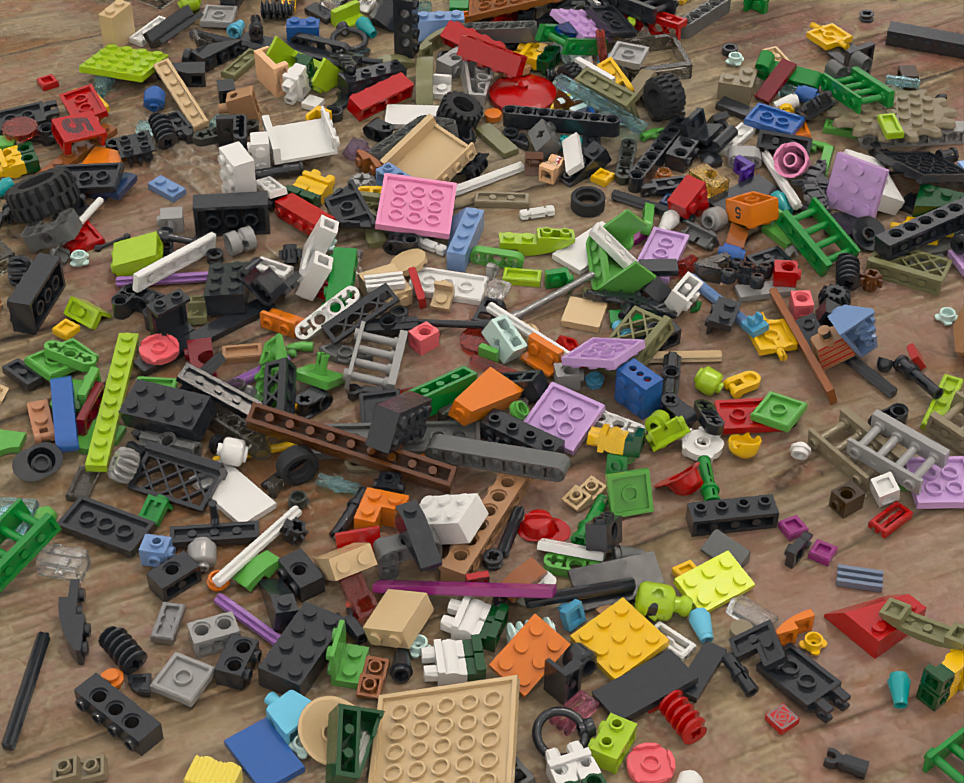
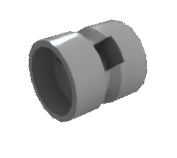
M250 226L240 228L238 232L231 231L223 234L226 250L231 257L242 254L243 250L248 252L257 248L256 236Z

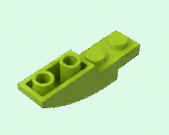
M543 227L537 228L536 234L499 232V249L517 250L524 256L551 253L575 243L574 229Z

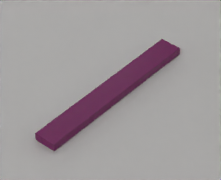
M378 580L373 584V592L385 594L388 589L424 592L428 595L553 598L557 593V584Z

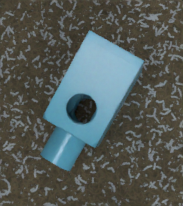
M289 690L281 697L275 692H270L264 699V703L268 706L266 708V717L289 746V743L298 735V721L301 712L311 700L294 690Z

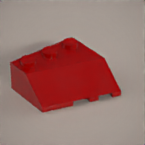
M910 594L887 595L826 613L824 618L871 657L876 659L908 636L879 616V611L887 600L891 597L910 604L911 612L925 616L927 607Z

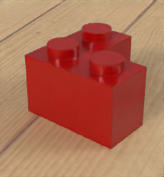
M687 174L667 199L668 209L676 211L679 216L688 219L691 214L700 217L709 207L706 182Z

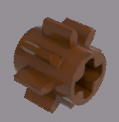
M867 269L865 274L860 273V286L866 292H875L877 287L882 288L883 275H880L876 269Z

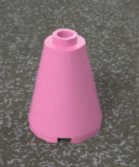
M796 142L782 144L777 148L773 156L775 170L785 178L801 176L804 172H808L809 166L812 165L807 150Z

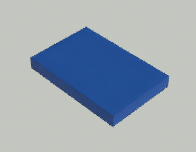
M757 103L744 119V125L761 130L795 135L805 123L806 118Z
M267 717L224 740L225 747L252 783H286L305 772V766Z

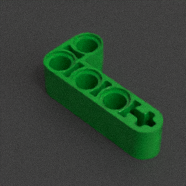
M762 50L755 64V69L758 70L757 77L764 81L779 63V61H775V55L771 51ZM797 66L784 86L797 89L798 86L805 85L819 90L822 73Z

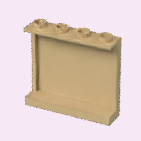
M428 114L380 162L382 165L390 162L412 177L450 182L467 163L474 159L477 152L474 143L466 144L436 124L434 116Z

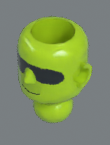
M652 581L640 583L635 599V609L645 618L652 619L654 622L656 620L669 621L673 613H678L682 617H688L693 604V599L688 595L676 596L675 590L671 585Z

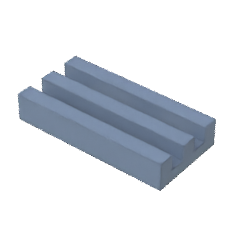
M838 564L836 586L882 593L884 571Z

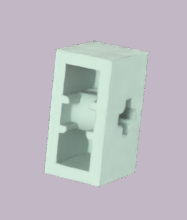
M506 314L492 319L481 332L490 346L499 349V359L503 364L518 358L528 346Z

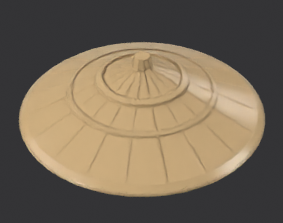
M323 696L314 699L303 709L298 721V734L301 744L313 759L326 765L329 713L339 703L354 706L347 700L336 696Z

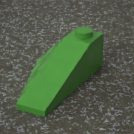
M280 333L264 344L259 361L262 366L259 373L255 374L254 380L257 381L255 386L257 394L254 398L263 402L265 363L285 357L288 358L283 337ZM279 367L271 369V376L277 373ZM275 383L270 389L271 394L278 388V383ZM275 400L270 407L275 408L277 401Z

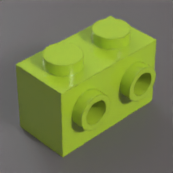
M610 713L606 721H601L596 739L592 738L588 744L592 753L591 756L599 768L616 775L636 739L637 723Z

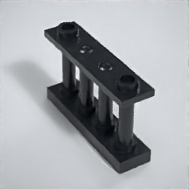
M607 0L610 5H614L621 13L651 25L656 23V16L660 12L675 15L677 0Z

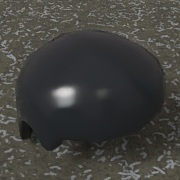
M472 125L459 129V139L468 145L471 142L475 144L477 139Z

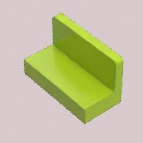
M357 0L330 10L331 24L335 27L341 21L347 22L349 27H356L357 19L364 16L360 13V2Z
M73 296L70 297L63 313L93 330L97 329L102 316L112 317V314L86 300Z

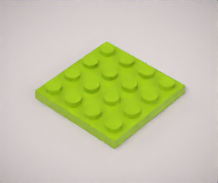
M107 44L79 66V72L143 82L155 72L153 64L167 58L169 59V55L163 54L161 51L150 52L147 49L137 50L132 49L130 46L118 47L116 44Z

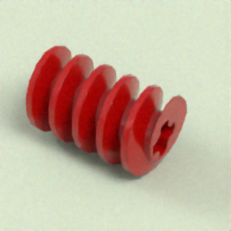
M675 690L660 702L659 712L670 723L673 730H676L677 735L681 737L685 744H693L703 738L707 732V728L703 727L705 719L699 717L700 713L698 710H694L693 704L688 703V698L683 696L681 690Z

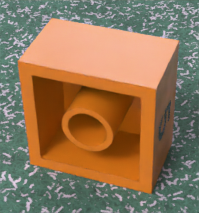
M751 191L726 199L728 221L744 225L748 229H755L761 224H771V221L779 218L777 197Z

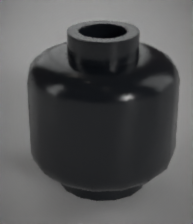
M576 642L571 644L564 652L562 657L564 666L575 657L583 663L582 678L591 675L595 671L597 655L583 643Z

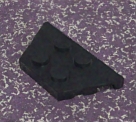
M353 179L348 181V185L345 188H338L333 194L324 199V205L329 214L334 216L336 221L339 222L338 228L375 229L376 220Z

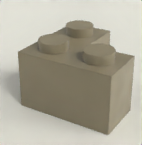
M741 67L738 76L730 73H721L718 82L717 99L720 100L726 96L743 104L750 105L756 87L758 70L751 67Z

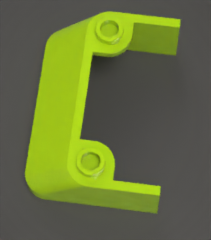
M275 36L266 55L275 64L286 61L290 68L296 63L295 56L300 52L292 49L283 40ZM323 58L321 62L313 59L314 70L316 71L311 80L313 90L319 94L327 93L338 85V73H342V71L326 58Z

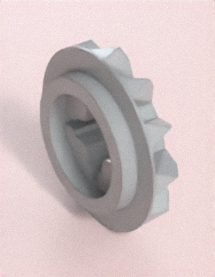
M355 173V175H350V178L347 180L348 183L349 180L353 179L357 187L376 186L375 176H371L370 173Z

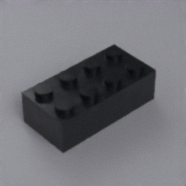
M268 191L193 195L192 209L196 236L203 237L213 232L216 234V237H222L225 233L231 231L238 232V229L250 226L255 235L270 234Z
M38 253L36 258L32 260L27 272L23 274L19 284L16 285L12 295L8 297L7 308H9L10 322L14 332L36 335L65 289L66 283L60 256Z
M137 379L118 412L127 427L161 434L173 432L176 437L200 442L217 410L211 396Z
M407 391L376 404L365 445L390 454L422 438L427 429V426H425L426 420L432 412V399L412 391Z
M305 601L258 666L259 685L281 695H284L289 690H294L305 697L329 662V660H326L328 646L333 644V629L338 628L340 620H345L346 628V618Z

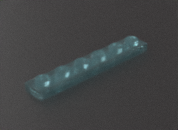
M564 74L555 77L552 83L559 90L568 92L573 98L585 102L588 107L595 108L600 113L619 116L620 125L626 126L632 133L640 135L646 131L649 125Z

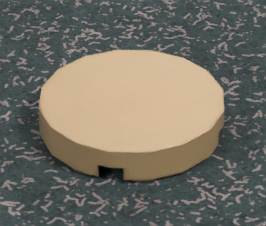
M421 249L403 251L391 261L399 271L403 272V276H409L408 268L414 266L416 271L419 272L424 268L423 265L428 262L426 253Z

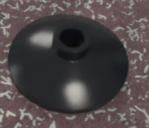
M863 216L854 222L851 231L854 242L861 249L873 252L875 235L886 230L877 219Z

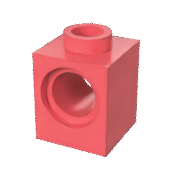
M810 290L790 292L788 306L794 320H798L800 316L813 313L814 303Z
M427 321L408 331V346L420 356L439 346V330Z

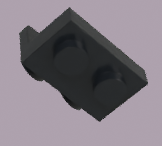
M719 296L717 303H713L711 306V315L706 317L704 325L707 326L706 334L710 335L713 327L731 332L742 303Z

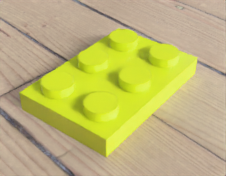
M729 551L678 576L673 582L682 595H688L693 599V610L705 608L709 613L747 593L755 586V583Z

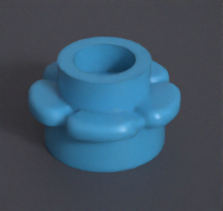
M597 371L590 372L585 376L586 385L592 390L600 389L605 380L604 376Z

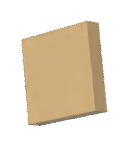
M570 296L561 319V326L599 333L608 309V303Z

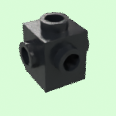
M380 471L378 479H374L373 488L404 494L405 483L402 482V473Z

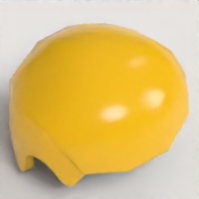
M749 433L743 436L735 434L729 437L727 446L729 451L736 457L747 459L754 457L758 453L762 440L760 436H756L755 439L751 438Z

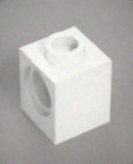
M891 471L870 479V491L879 508L899 501L900 489Z

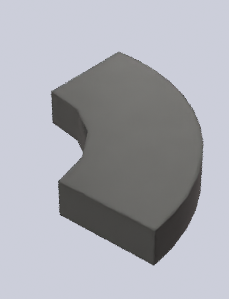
M333 342L319 347V352H325V355L326 353L330 354V361L342 365H350L354 347L345 346L341 343L334 345ZM358 353L357 358L373 362V356Z

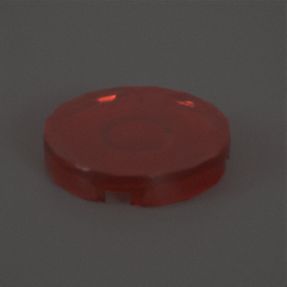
M15 117L7 120L2 126L3 136L10 141L12 139H16L18 142L26 141L33 138L36 132H38L37 122L29 117Z
M467 328L461 333L460 345L466 354L478 357V347L481 343L490 346L481 333L482 329Z

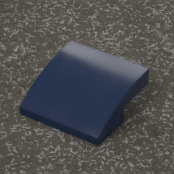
M123 173L117 192L90 193L89 198L96 200L98 197H101L104 202L108 198L120 200L138 181L137 175Z

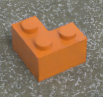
M367 487L354 516V530L378 525L379 529H381L382 525L396 527L395 506L409 502V495Z

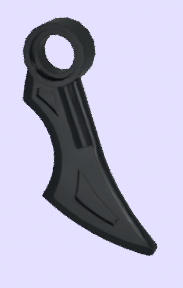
M337 92V101L326 107V109L332 111L333 123L343 120V110L348 106L349 97L347 98L342 92Z

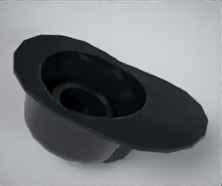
M42 442L18 453L13 459L12 469L19 479L26 482H35L55 473L62 465L63 455L56 445Z

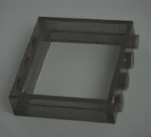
M675 33L612 41L611 51L617 41L649 47V52L671 49L678 60L677 63L641 67L640 70H653L657 76L669 72L677 76L678 80L691 79L693 64ZM618 66L630 83L632 82V77L635 78L640 71Z

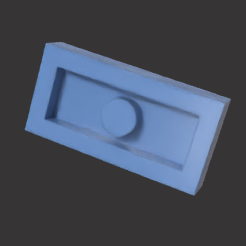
M162 175L148 183L149 190L173 203L186 195V188Z

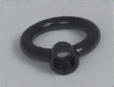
M345 21L339 22L336 25V30L330 35L332 40H336L339 35L345 37L349 33L361 37L362 42L359 45L350 46L352 51L354 49L362 50L369 42L368 36L364 31L355 27H349Z
M562 706L544 710L537 716L532 726L533 743L543 757H545V752L549 748L543 742L541 731L544 723L552 717L563 716L572 720L576 724V730L580 737L579 742L583 748H587L590 738L596 736V726L592 717L584 719L573 709Z

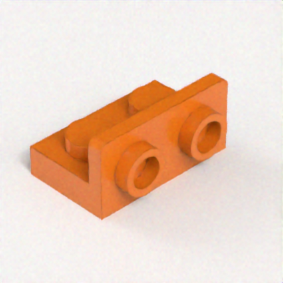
M272 308L269 312L264 310L260 312L261 327L294 339L296 338V326L305 319L276 308Z
M533 332L528 336V351L521 355V361L536 370H542L544 375L550 378L553 376L554 363H562L561 357L564 356V350Z

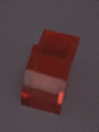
M361 571L338 580L347 601L345 604L347 608L349 607L353 610V616L357 620L370 616L378 604L372 590L368 589Z

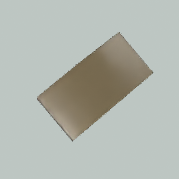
M105 754L80 760L78 755H73L53 761V783H94L108 780V759Z

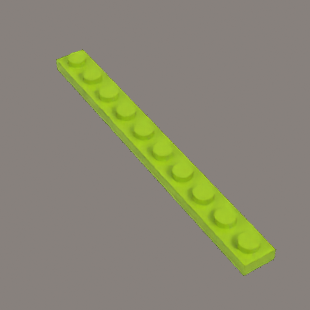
M127 332L119 333L85 463L86 472L108 471L121 418L118 411L125 401L133 369V361L135 360L140 340L139 333Z

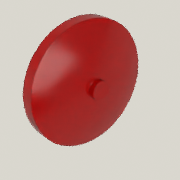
M528 74L516 77L515 79L502 77L491 85L489 100L492 106L501 112L502 108L506 105L550 109L557 91L550 81L537 75Z

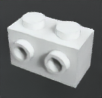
M268 131L250 133L251 142H247L248 153H252L255 170L270 168Z
M688 271L671 291L664 304L671 311L675 310L677 316L682 311L687 312L701 294L698 290L704 282Z

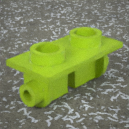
M682 415L680 417L675 416L665 422L666 430H663L660 425L648 431L645 437L654 452L665 448L668 444L683 438L691 432Z

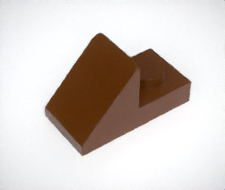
M525 152V176H539V165L543 162V152Z

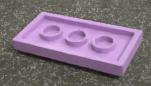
M653 227L637 262L639 259H677L678 264L689 242L690 235ZM672 276L658 277L668 285Z

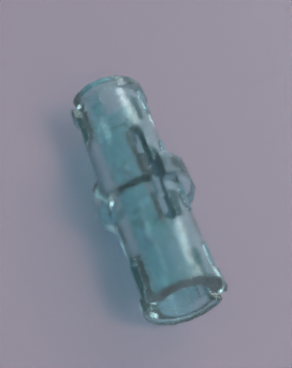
M886 74L885 85L900 86L902 89L903 87L919 89L921 79L905 77L906 75L895 76Z
M322 473L318 474L319 479L316 480V486L333 489L336 493L344 492L356 495L357 489L361 487V483L345 480L341 476L333 477Z

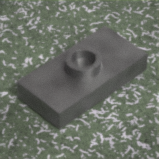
M162 603L150 636L151 642L174 645L186 612V604Z

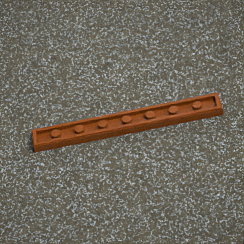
M775 287L769 289L775 308L780 317L785 320L796 339L797 347L830 405L837 403L838 400L831 382L780 293Z

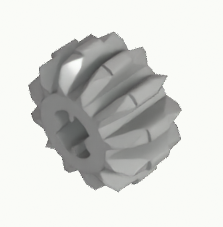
M127 447L118 448L109 464V478L118 483L128 484L139 467V453Z

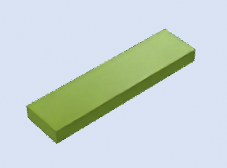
M948 374L943 375L939 387L944 390L941 398L937 400L932 399L920 429L925 430L928 419L934 411L943 416L952 408L950 407L955 392L957 390L960 392L964 382L963 379Z

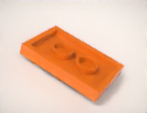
M534 614L488 667L499 677L518 675L520 680L519 695L525 698L544 676L545 660L550 658L556 663L571 644L538 615Z

